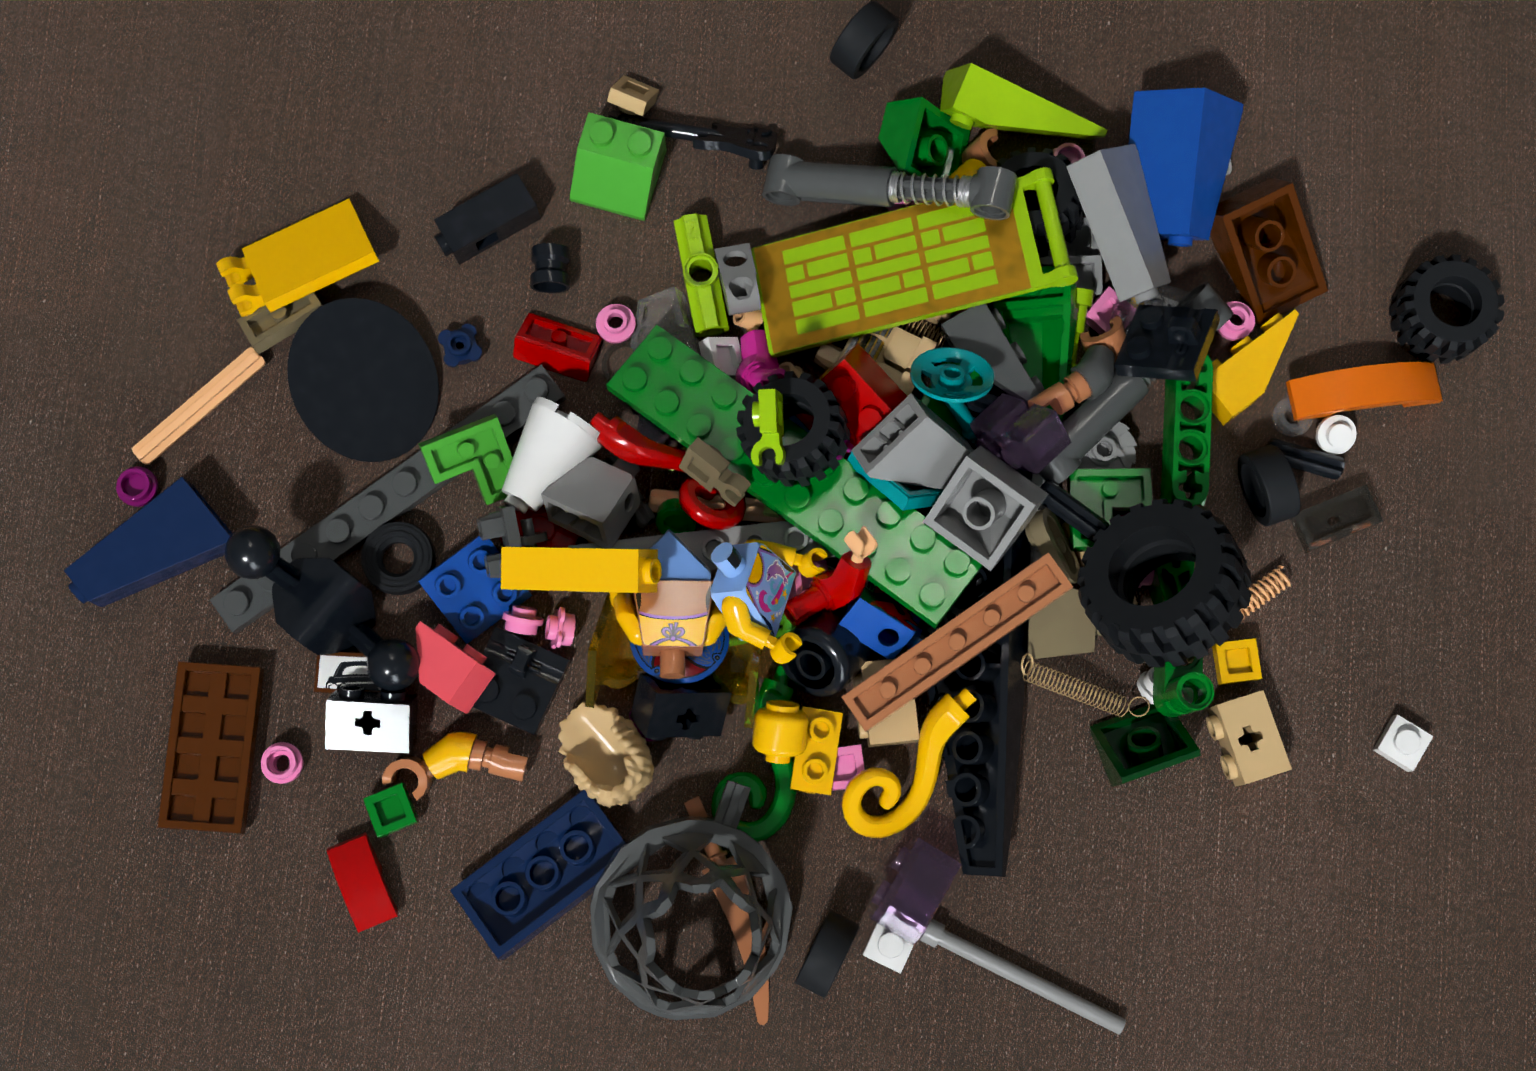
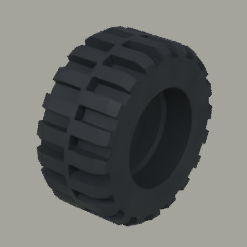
M1167 499L1152 500V505L1149 506L1139 503L1129 507L1131 512L1121 517L1120 514L1114 516L1109 520L1111 525L1105 531L1100 528L1092 540L1095 542L1093 547H1087L1081 560L1085 567H1080L1077 583L1080 585L1078 591L1080 604L1084 607L1087 617L1110 647L1118 654H1123L1131 662L1141 664L1145 661L1149 667L1162 668L1165 667V662H1170L1173 667L1187 664V658L1196 656L1197 659H1200L1210 654L1207 649L1216 643L1221 646L1229 638L1227 634L1231 627L1237 629L1244 618L1240 609H1246L1249 606L1251 593L1248 588L1252 583L1251 572L1246 565L1247 560L1219 517H1215L1206 507L1202 505H1194L1193 507L1190 501L1174 499L1173 504H1170ZM1174 561H1191L1196 563L1189 582L1172 598L1154 605L1143 606L1133 604L1134 596L1140 583L1156 568Z

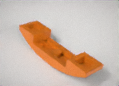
M1397 362L1359 366L1304 376L1286 382L1294 421L1327 417L1343 411L1401 404L1403 407L1436 404L1443 401L1435 365L1430 362Z

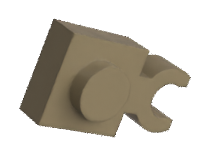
M699 437L688 447L679 465L681 470L710 493L714 488L717 489L722 498L734 507L743 499L746 490L751 486V483L744 476L733 473L728 469L730 462L723 457L717 448L706 444Z

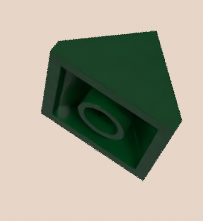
M1150 704L1149 712L1142 717L1133 716L1128 712L1123 717L1117 716L1089 726L1111 787L1201 756L1199 747L1179 718L1162 715L1153 704ZM1148 705L1131 712L1135 715H1142L1148 710Z

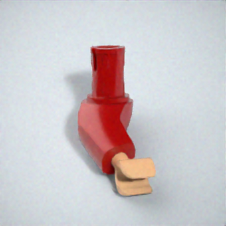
M865 526L861 528L858 534L855 531H850L846 535L844 542L851 551L842 555L836 569L814 576L809 588L787 601L784 614L793 626L800 625V623L824 608L834 611L845 606L863 592L871 567V560L868 558V555L878 545Z

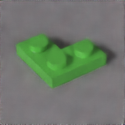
M495 414L418 443L435 484L472 470L486 505L507 497L502 492V487L513 457L498 417Z

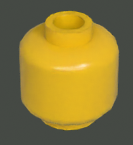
M769 700L766 702V707L759 708L755 713L752 745L758 752L766 755L765 760L767 762L788 764L791 757L801 755L805 751L809 718L806 713L799 710L800 705L798 703L785 700Z

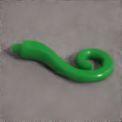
M778 665L773 679L764 677L757 698L756 712L759 708L766 707V702L769 700L791 701L794 689L788 687L790 679L785 674L782 666ZM791 757L788 764L771 763L775 778V793L765 815L752 822L739 821L738 827L757 842L767 840L778 832L786 823L793 810L797 790L790 789L794 764L793 757ZM738 771L727 775L718 783L711 801V811L714 819L727 780L751 788L749 804L751 808L757 810L765 804L767 789L757 775Z

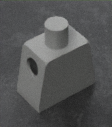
M587 457L541 493L548 520L601 547L611 549L639 507L640 497L634 478L640 471L639 465L629 463L620 458L610 465L595 457Z

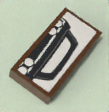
M338 652L335 654L317 655L314 692L332 694L344 685H360L364 687V691L380 692L381 688L376 686L369 678L366 668L367 657L362 653Z

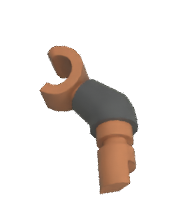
M1119 316L1112 318L1109 322L1111 329L1099 336L1090 337L1089 332L1080 333V339L1085 350L1080 362L1071 368V374L1063 379L1064 384L1057 382L1029 399V408L1037 413L1050 405L1057 414L1062 415L1074 407V401L1077 403H1081L1086 399L1092 401L1106 392L1113 382L1114 364L1127 335L1122 319Z

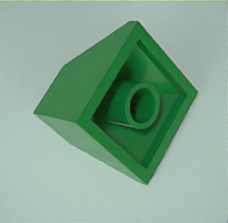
M917 97L887 102L878 139L898 171L905 172L907 176H912L915 172L920 177L924 173L928 177H933L936 173L938 178H943L946 174L948 176L951 175L962 165V153L967 147L970 130L952 124L949 121L951 118L949 115L941 112L938 107L925 98Z

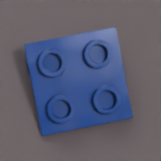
M480 535L418 580L419 584L466 644L499 621L504 611H512L513 605H520L532 596L529 590L501 589V578L487 577L484 556L500 552L490 539L481 540Z

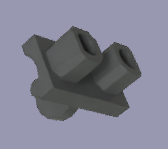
M514 505L496 506V512L488 513L476 519L481 540L501 537L503 547H522L524 545L525 547H537V543L548 540L547 531H534L532 518L520 520L523 535H520ZM501 552L485 555L484 563L487 577L501 578Z

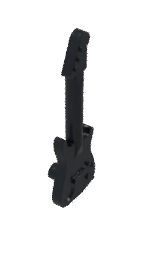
M617 110L608 112L609 118L664 132L665 137L693 141L692 147L695 149L725 151L749 158V167L755 170L763 169L764 161L769 160L776 150L777 134L772 129L758 127L737 128L721 123H712V128L643 118V116L629 115Z

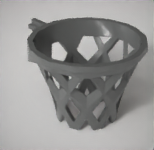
M727 780L714 819L710 817L684 816L647 826L615 850L595 884L590 903L592 946L609 982L642 1010L672 1020L717 1017L750 1000L777 970L786 951L793 906L784 875L764 848L738 827L751 790L750 787ZM710 842L729 848L737 865L719 866L699 851ZM666 844L683 852L669 869L646 871L649 857ZM693 857L709 868L710 871L701 878L683 873ZM638 865L636 873L625 875ZM744 875L749 894H743L731 877ZM751 876L762 877L768 900L767 912L757 901ZM643 882H663L658 899L644 903ZM635 883L634 908L621 922L612 903L613 896L617 887ZM720 887L733 903L741 910L749 913L752 932L750 956L738 975L717 987L708 990L683 988L674 982L653 961L656 947L652 920L664 915L673 905L678 890L698 894L709 893ZM761 916L766 920V923H765V926H764V928H763V931H762ZM610 917L616 928L612 938H610ZM635 925H637L642 942L639 950L634 947L626 936V933ZM768 934H770L772 942L769 951L759 962ZM621 940H623L637 959L639 975L620 965L614 951ZM647 973L660 984L649 982ZM736 989L734 993H732V994H730V995H728V996H726V997H724V998H722V999H716V998H718V997H720V996H722V995H724V994H726V993H728V992H730V991ZM654 990L677 996L684 1000L671 1003L657 998Z

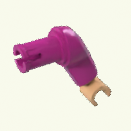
M761 310L733 315V323L747 329V333L740 338L742 361L737 368L735 379L739 384L755 394L756 392L753 387L760 382L762 386L768 384V376L776 374L779 379L784 378L785 370L779 368L777 357L770 355L765 330H759L763 323Z

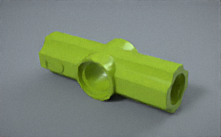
M697 213L683 215L681 218L674 220L673 223L695 336L705 338L719 336L729 331V325L707 215ZM699 269L707 270L712 274L704 282L694 281L691 275Z

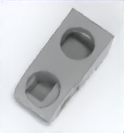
M750 243L714 249L721 289L725 297L728 314L735 315L761 310L757 273ZM732 257H743L746 259V262L740 266L732 267L725 264L726 260Z

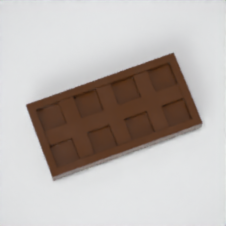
M178 661L157 828L245 834L264 677L263 668Z

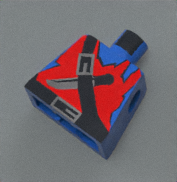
M869 580L866 581L863 592L846 605V611L839 622V625L852 632L861 643L890 660H893L904 647L909 650L929 636V634L918 627L921 620L920 617Z

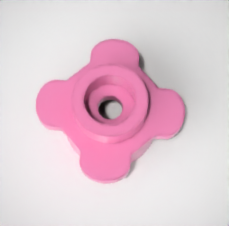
M560 607L559 610L555 609L554 615H548L545 639L550 640V649L560 648L561 645L571 646L576 619L575 614L565 613V607Z

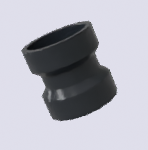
M556 243L534 245L531 248V261L535 265V271L530 275L531 289L542 293H562L570 289V275L566 272V266L571 262L570 248Z

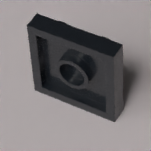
M1139 305L1114 364L1117 375L1197 382L1220 322L1218 310Z
M495 627L482 654L487 657L483 665L496 674L473 708L536 736L571 661Z

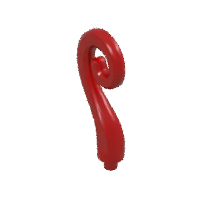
M598 412L591 420L590 425L600 432L597 441L620 459L636 465L684 472L679 468V465L686 450L647 438L628 425L619 416H615L610 420L604 414ZM693 478L687 479L682 483L678 493L679 503L683 510L693 520L708 528L723 530L735 527L743 520L746 511L745 496L735 507L728 504L723 498V509H712L704 505L697 496L710 501L716 496L717 492L719 495L720 493L715 488L710 493Z

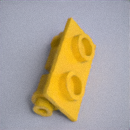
M802 706L801 711L806 713L809 718L807 744L805 751L801 755L794 757L790 789L799 790V792L818 793L831 796L843 713Z

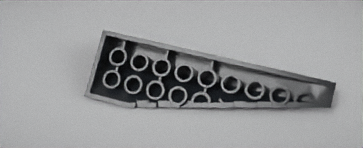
M1000 459L1032 482L1033 467L1016 459ZM932 507L918 508L915 510H917L919 513L926 517L932 509ZM1025 529L991 571L984 566L980 569L936 629L922 619L918 627L931 635L1030 566L1031 543L1026 536ZM1028 620L928 689L931 709L946 693L954 698L965 687L977 699L965 710L970 718L949 738L942 753L948 781H945L948 798H952L956 817L953 820L961 866L963 874L1006 877L1025 681L1023 680L1021 660L1027 653ZM1026 657L1024 659L1023 668H1025L1026 665Z

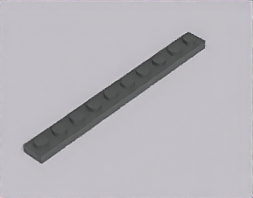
M541 364L447 432L495 414L498 417L506 441H509L523 431L531 406L537 397L546 398L557 404L565 401L566 397ZM420 450L280 549V556L289 563L298 558H331L337 563L364 544L369 535L378 527L395 522L459 475L435 484ZM241 577L209 600L231 632L237 634L274 608L272 598L274 582L267 577L259 579Z

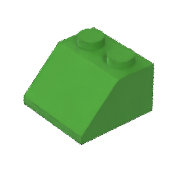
M588 112L577 147L570 201L645 221L667 151L665 133Z

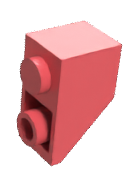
M420 621L415 627L417 652L420 659L418 670L419 683L449 705L468 714L496 673L483 665L487 657L469 644H466L463 650L455 645L459 637L439 623L435 629H432Z

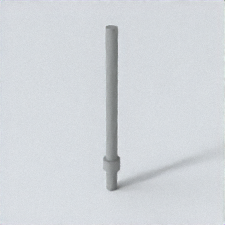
M899 906L897 907L891 922L919 935L920 941L934 948L939 945L1118 1035L1123 1031L1126 1019L945 930L944 924L932 918H929L927 921Z

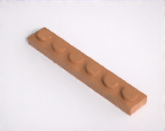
M1048 552L842 696V699L864 731L868 732L1073 589V585Z

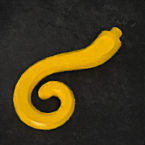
M966 687L954 698L946 693L927 714L920 729L913 783L904 800L896 808L886 814L875 816L867 814L861 804L867 790L874 786H880L883 788L879 797L880 806L886 810L893 808L901 796V784L899 778L893 772L884 768L871 767L861 771L851 779L843 793L841 805L844 819L854 832L865 837H888L904 830L921 815L934 791L945 744L962 724L970 718L965 710L977 700Z

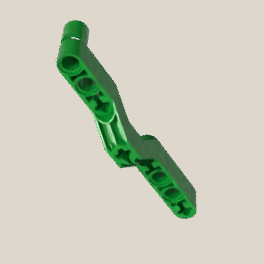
M1208 355L1205 358L1197 382L1165 379L1160 499H1167L1170 504H1173L1174 499L1190 501L1193 507L1194 505L1204 506L1208 495L1213 364ZM1181 404H1186L1193 409L1195 414L1194 420L1183 416L1180 408ZM1180 443L1186 444L1191 448L1193 460H1188L1179 452ZM1183 484L1184 491H1179V486ZM1185 492H1189L1190 495H1191V496H1190L1189 498H1187V499H1186V493H1185ZM1177 561V564L1174 566L1170 562L1155 569L1152 584L1148 586L1153 605L1172 598L1186 586L1194 572V562ZM1196 656L1187 658V664L1183 666L1173 667L1170 662H1165V667H1154L1153 703L1157 711L1162 715L1178 717L1202 710L1212 702L1215 693L1214 686L1211 680L1203 674V657L1197 659Z

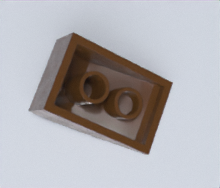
M1270 178L1218 203L1210 235L1214 247L1242 299L1253 311L1257 324H1262L1277 313L1282 314L1328 291L1293 182Z

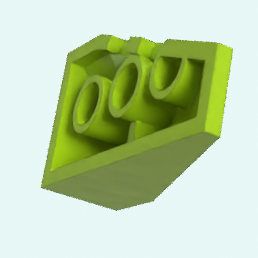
M973 63L947 70L943 77L940 111L950 115L949 121L963 129L971 130L972 127L995 128L1004 131L1088 140L1103 138L1108 131Z

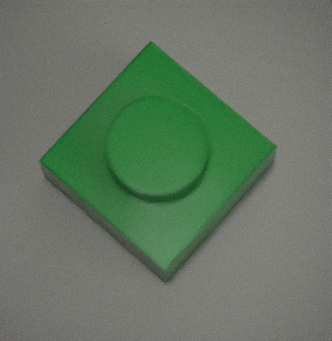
M405 783L397 784L363 798L377 838H382L419 822Z

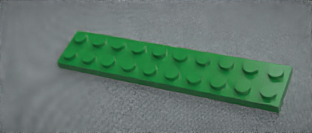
M659 325L652 329L606 384L609 392L686 448L697 437L706 444L717 448L723 457L730 462L728 469L733 473L744 476L751 483V486L746 490L749 494L840 559L844 553L851 551L844 542L846 535L850 531H855L858 534L861 528L865 526L878 544L877 548L868 555V558L871 560V567L867 580L935 629L983 567L979 562L923 523L926 517L917 510H901L857 473L851 463L844 458L838 460L840 465L835 471L830 467L824 471L827 477L823 480L818 481L816 476L810 478L811 485L802 487L798 481H795L793 487H787L780 480L777 483L770 481L752 463L740 445L742 442L737 437L736 428L741 426L737 421L738 411L746 410L742 403L745 396L753 397L754 394ZM787 418L784 420L782 444L784 446L795 444L808 434V432Z

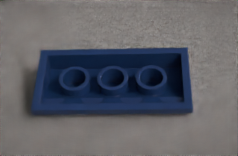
M583 790L450 891L497 959L505 960L591 895L596 882L615 850L625 844L626 841L596 800L589 798L587 792Z

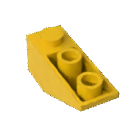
M1296 309L1284 318L1280 313L1270 318L1260 327L1264 333L1255 340H1252L1248 335L1229 350L1233 356L1223 364L1219 359L1212 362V413L1223 426L1252 405L1265 392L1299 315Z

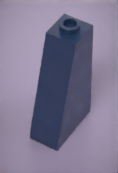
M181 477L63 571L71 579L72 582L68 587L83 604L88 601L97 606L104 607L224 556L225 545L232 532L196 487Z

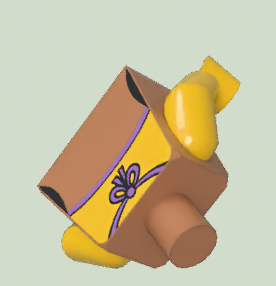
M660 580L657 583L656 593L609 592L610 603L614 607L616 620L630 642L641 646L642 653L645 656H660L661 678H684L685 656H702L703 647L714 644L726 627L723 614L711 598L710 590L713 581Z

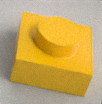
M1256 638L1227 641L1221 646L1217 643L1212 646L1218 685L1262 679Z

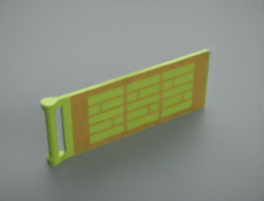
M1042 167L1035 169L1027 175L1017 178L1011 214L1005 220H989L978 217L970 211V207L959 208L955 203L950 207L945 202L940 206H937L934 202L930 205L920 203L752 248L751 252L757 273L762 318L770 355L772 357H779L1045 288L1065 287L1078 281L1076 267L1070 263L1052 185L1055 180L1051 168ZM1026 190H1036L1055 268L1045 274L1042 271L1023 192Z

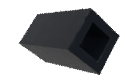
M516 173L434 219L440 232L434 235V238L444 255L447 257L453 254L460 265L541 218L537 205Z

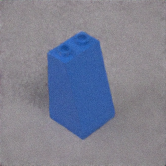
M1205 87L1134 91L1128 145L1135 144L1137 147L1160 240H1168V245L1192 247L1193 240H1209L1243 113L1244 104Z

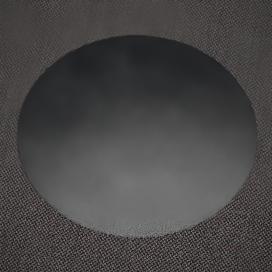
M345 298L319 307L304 320L297 330L288 355L287 373L289 389L297 412L307 428L318 440L331 450L350 459L365 462H381L407 453L423 439L436 414L439 396L438 376L428 346L407 319L390 307L376 301L361 298Z

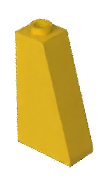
M501 547V589L656 593L657 583L661 578L662 569L658 559V549Z

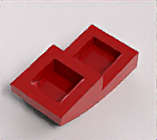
M366 832L327 848L326 852L336 881L358 933L398 917V909L382 876L383 868Z

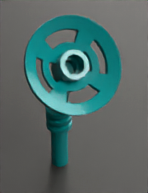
M936 348L920 354L913 361L910 371L911 380L915 387L923 394L943 401L962 428L963 437L974 444L976 448L982 446L999 459H1016L1020 461L1017 454L994 436V430L988 427L980 418L973 417L964 402L974 401L985 396L991 390L994 383V371L991 365L981 356L959 348ZM941 362H954V363H959L960 365H956V364H942V365L934 366L933 364L941 363ZM974 370L982 379L983 384L981 386H972V378L969 374ZM922 373L931 378L930 384L932 388L926 387L922 382Z

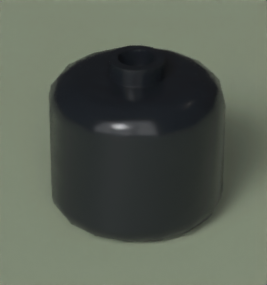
M840 607L834 611L824 608L789 631L801 638L802 645L793 651L797 656L790 662L782 664L791 682L805 693L818 697L836 694L844 689L861 672V667L871 656V648L861 643L847 628L839 625L846 611L844 608Z

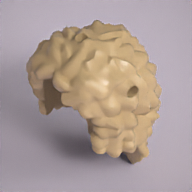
M590 701L589 704L582 702L577 708L572 709L567 719L559 723L562 731L559 733L558 738L562 742V746L558 752L566 756L563 759L564 767L574 777V783L578 785L579 790H585L591 799L596 798L598 804L609 808L611 806L628 804L629 801L636 800L637 795L644 792L646 787L652 782L654 766L649 747L646 745V739L638 732L632 720L625 719L619 715L617 708H607L606 705H598L594 701Z

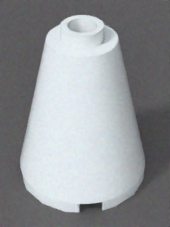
M537 397L531 406L502 487V492L507 495L504 502L509 504V506L514 505L515 510L522 514H525L528 509L534 512L539 510L544 505L541 493L587 457L595 455L602 447L597 441L600 432L572 412L569 415L560 410L555 412L559 404L543 397Z

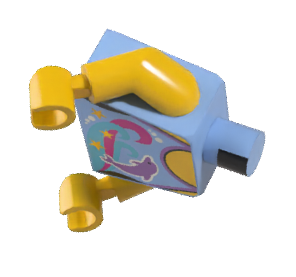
M756 539L747 540L743 544L732 545L725 542L718 545L711 553V560L718 569L710 592L711 598L723 614L729 633L738 637L740 641H746L762 650L764 646L770 648V655L776 663L785 664L794 659L797 654L793 651L802 645L801 638L792 632L785 633L779 639L776 638L796 576L792 566H798L799 572L803 576L812 578L825 571L824 568L815 566L812 560H824L828 557L826 551L821 548H813L803 555L796 553V548Z

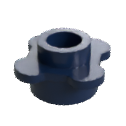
M464 324L461 329L454 331L445 329L440 332L438 341L444 347L445 356L443 360L447 366L454 368L459 364L464 365L472 361L476 362L481 358L483 352L481 347L477 345L475 339L477 330L473 325ZM459 342L464 344V347L461 349L457 348Z

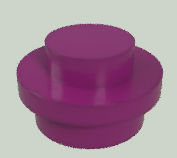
M135 466L121 473L116 483V491L119 498L127 505L142 507L155 498L158 492V481L150 470Z

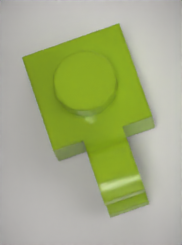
M759 389V401H753L752 419L754 427H760L762 437L752 448L751 460L755 466H762V453L766 449H773L776 455V464L784 465L786 452L782 444V437H784L783 394L777 389Z

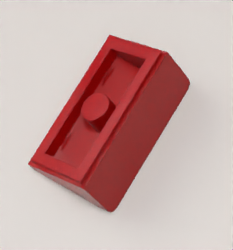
M528 313L515 336L513 357L538 367L542 364L547 370L586 382L591 374L603 338L599 335Z

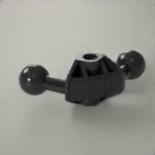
M244 526L231 534L225 545V559L229 568L242 578L259 579L267 577L274 582L272 598L276 623L296 641L316 655L349 652L357 648L367 657L366 668L369 678L376 686L383 690H403L416 680L420 665L418 652L413 645L403 639L388 638L384 640L373 630L376 623L372 591L331 558H298L289 563L280 556V545L275 535L261 526Z

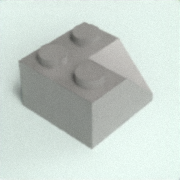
M979 446L966 455L923 523L991 571L1029 524L1048 496V493L984 447Z

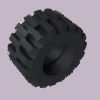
M1036 147L1027 148V153L1020 154V151L1016 150L1011 152L1010 159L1007 160L1002 157L997 161V167L1011 170L1017 175V178L1027 175L1035 169L1042 167L1051 168L1055 180L1052 189L1064 239L1072 243L1076 238V230H1081L1085 213L1066 167L1070 165L1068 164L1067 157L1061 153L1056 157L1053 156L1052 149L1044 148L1043 152H1036ZM1036 190L1023 191L1025 197L1037 195ZM1041 210L1028 211L1040 258L1049 256L1048 251L1050 247Z
M1452 254L1447 259H1445L1444 255L1436 256L1430 262L1428 260L1413 271L1394 292L1391 298L1394 303L1389 307V316L1396 318L1390 323L1392 332L1399 330L1401 336L1397 338V341L1400 345L1403 346L1407 343L1411 347L1408 352L1414 357L1420 353L1424 354L1423 361L1432 363L1439 358L1440 364L1450 363L1454 359L1458 361L1465 358L1486 343L1499 329V326L1496 324L1503 320L1504 311L1498 308L1505 303L1504 295H1497L1496 292L1501 287L1498 280L1491 281L1487 275L1491 271L1486 266L1480 270L1476 267V260L1469 257L1465 262H1462L1461 255ZM1431 293L1444 294L1456 302L1462 314L1461 326L1448 325L1436 317L1430 305Z
M785 371L784 378L781 379L776 374L768 376V384L762 386L760 382L753 387L756 392L753 397L746 395L742 403L746 410L738 411L737 421L741 426L737 427L736 431L737 437L742 442L740 445L743 451L751 460L752 448L762 437L760 427H754L752 419L753 401H759L758 390L777 389L783 394V421L796 414H808L814 416L813 424L809 433L801 441L792 445H783L786 452L784 465L776 464V455L773 449H766L762 453V466H756L761 474L764 473L770 481L777 483L780 480L787 487H793L795 481H798L802 487L811 485L810 478L815 476L818 481L823 480L827 477L824 471L829 467L835 471L840 465L836 459L837 456H845L848 447L844 440H850V430L846 425L849 423L846 414L827 385L819 378L814 381L811 374L802 372L800 378H798L794 371Z

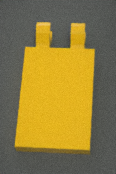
M348 198L241 248L245 257H224L216 265L220 275L226 279L229 287L227 292L233 305L236 304L241 317H245L265 305L271 313L379 262V259L352 202ZM254 278L256 282L255 285L244 284L246 281Z

